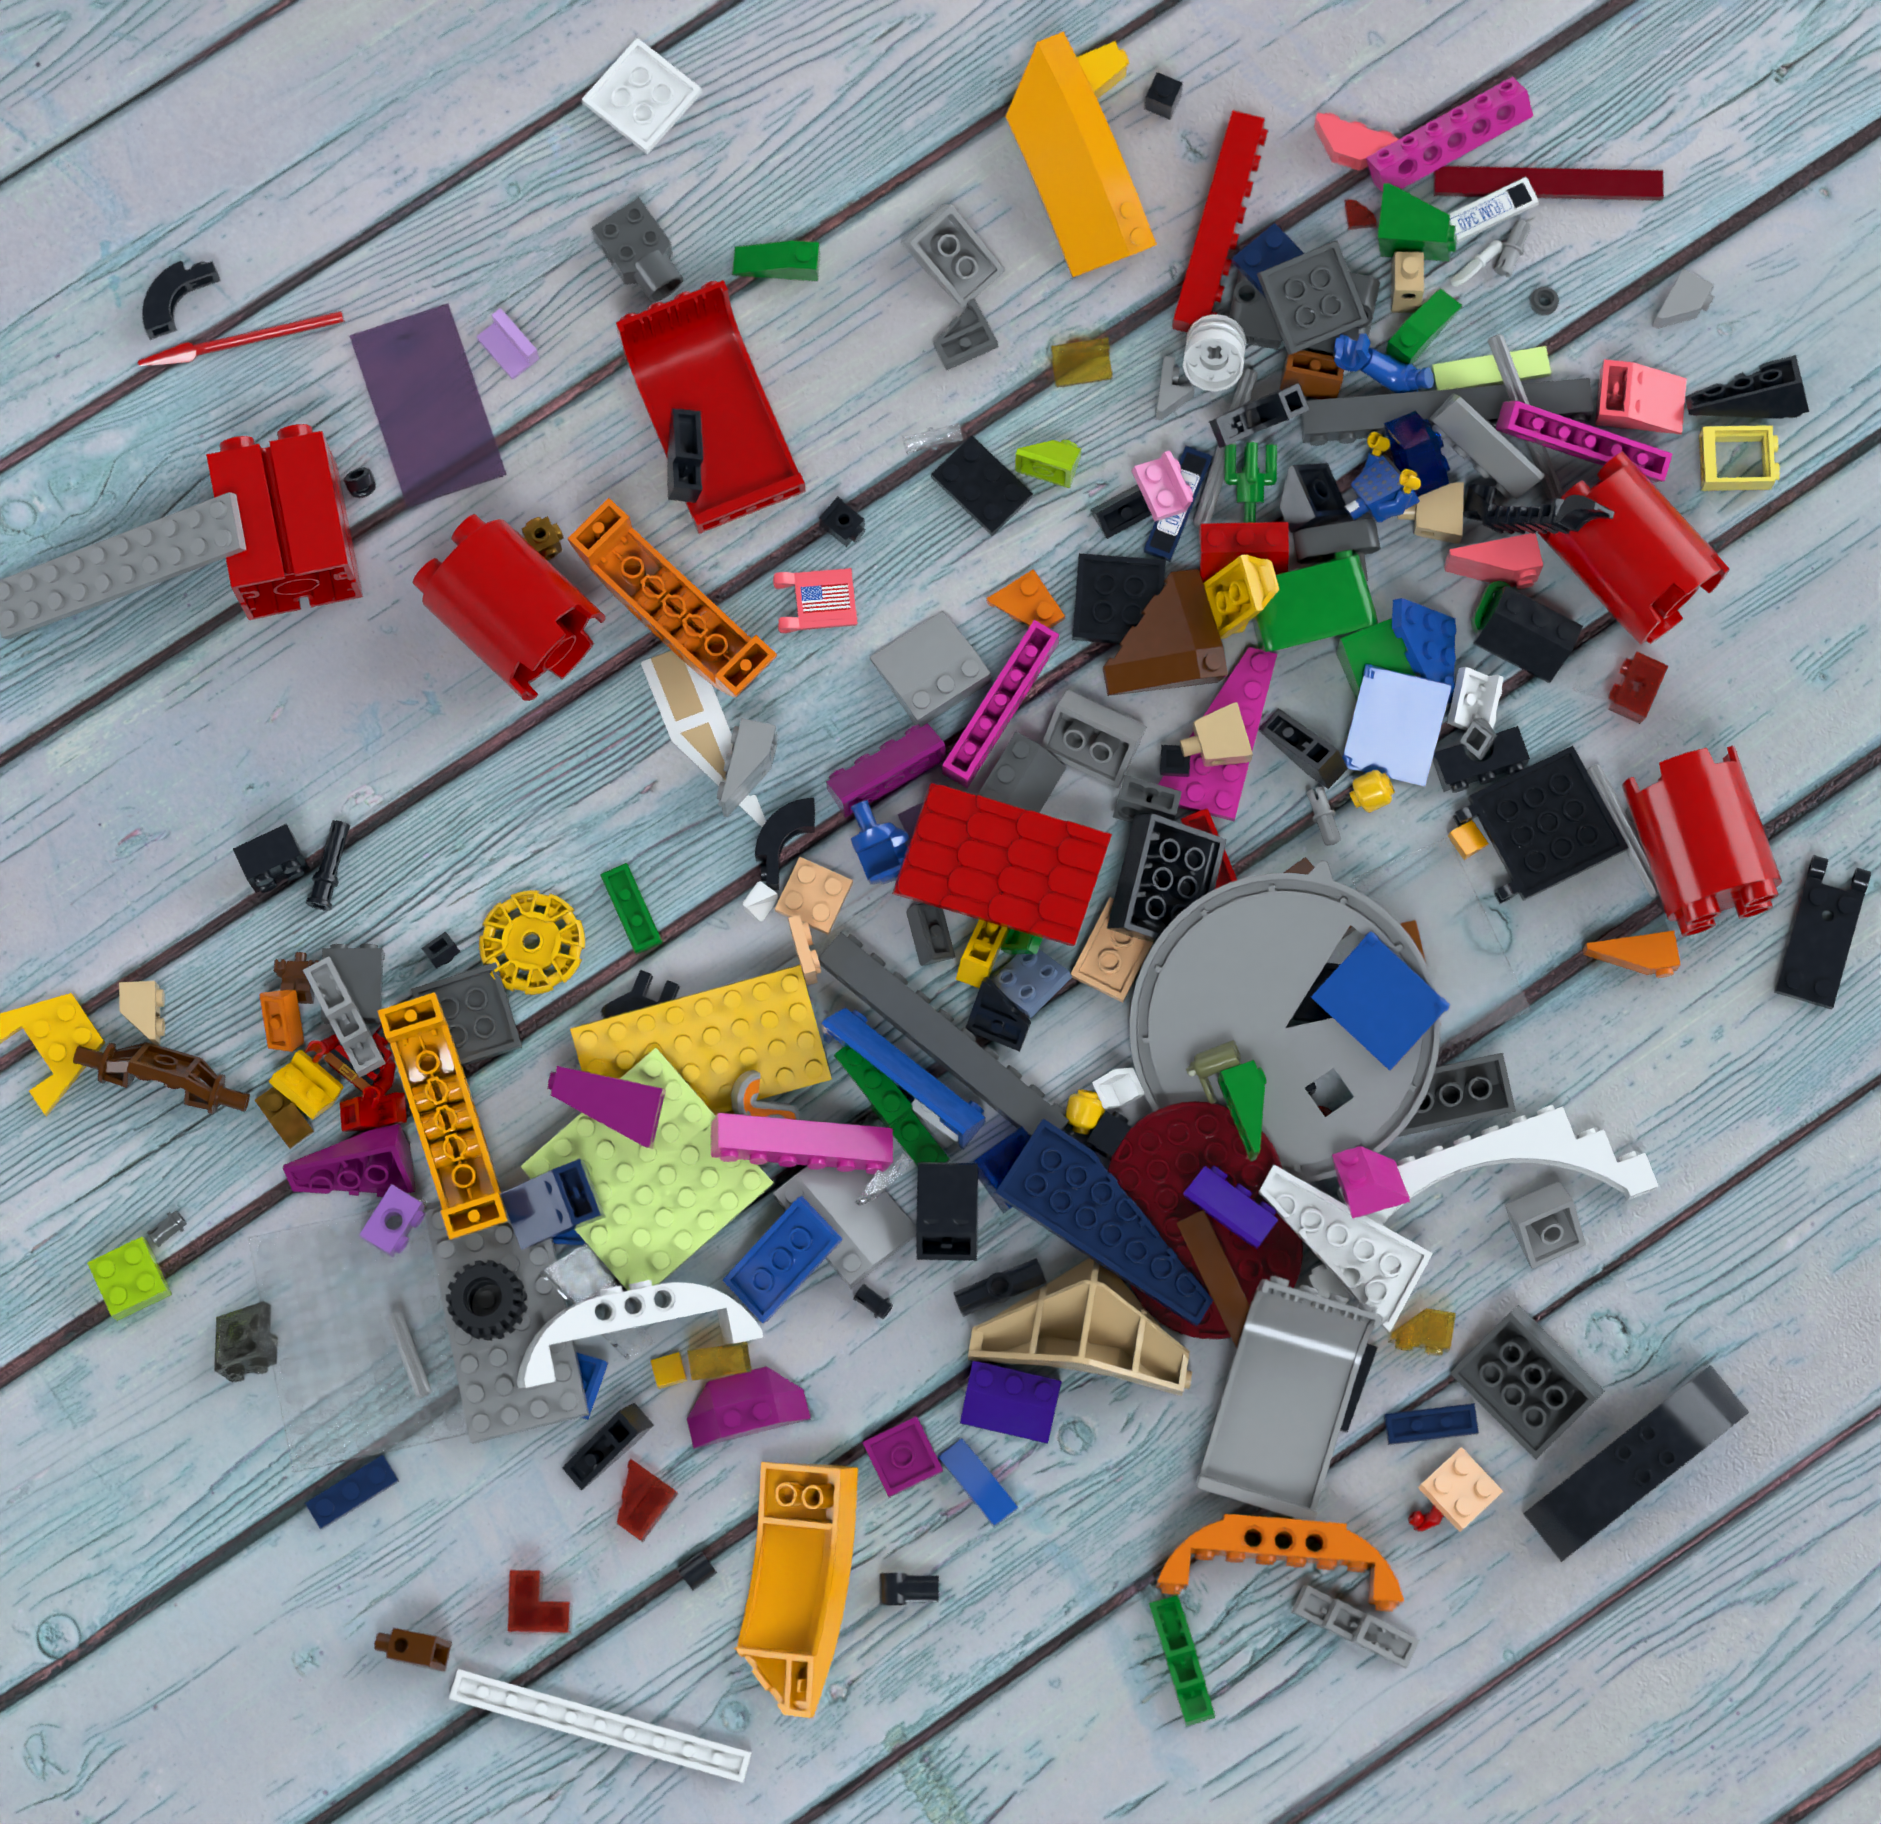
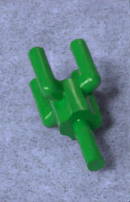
M1247 442L1244 447V468H1242V473H1236V444L1225 446L1224 481L1227 485H1237V503L1244 504V523H1256V504L1264 503V486H1273L1277 482V445H1266L1265 473H1259L1257 442Z

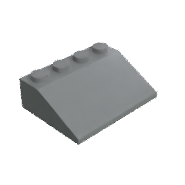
M807 1166L773 1193L775 1200L785 1211L798 1197L803 1196L841 1236L843 1240L826 1257V1260L850 1289L855 1287L916 1236V1226L874 1176L866 1173V1170L855 1169L850 1172H841L834 1167L810 1169Z

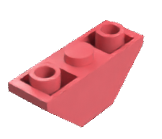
M1318 112L1316 115L1314 129L1331 161L1358 171L1368 167L1366 157L1399 140V138L1394 137L1388 131H1375L1356 121L1350 123L1341 120L1332 113L1322 114Z

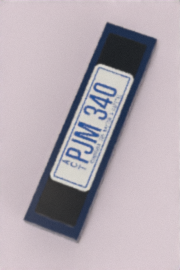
M1185 446L1179 464L1185 483L1191 487L1193 502L1186 512L1154 523L1145 545L1144 553L1171 562L1213 456Z

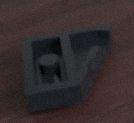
M984 977L965 1028L974 1034L1020 1052L1031 1021L989 978Z

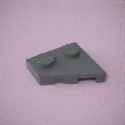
M972 299L967 303V309L959 318L955 317L949 324L947 331L941 333L934 341V348L947 371L998 348V342L975 299Z

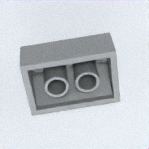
M1067 689L1056 706L1041 746L1057 760L1119 788L1137 752L1147 726Z

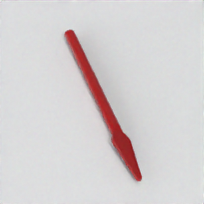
M342 311L200 344L193 345L192 343L184 342L139 360L138 365L187 363L193 361L199 355L343 323L344 318Z

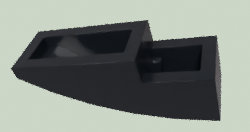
M672 408L667 462L668 500L696 503L702 492L701 464L704 460L701 411Z

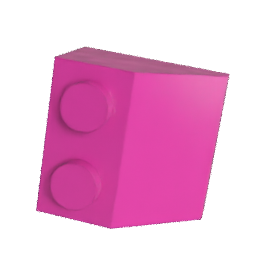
M1362 1146L1332 1154L1337 1180L1352 1219L1410 1202V1197L1395 1160Z

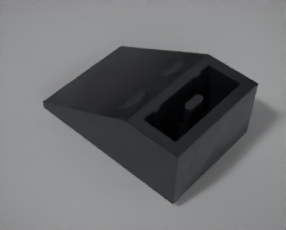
M918 1162L916 1260L977 1261L978 1163Z

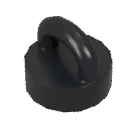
M369 468L355 469L344 478L347 490L355 498L367 497L376 488L374 477Z

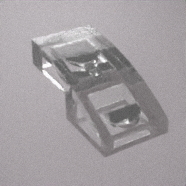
M902 1154L887 1175L877 1170L855 1203L861 1206L886 1192L907 1169L912 1160Z

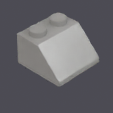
M1560 1181L1505 1205L1513 1232L1532 1269L1586 1245L1574 1201Z

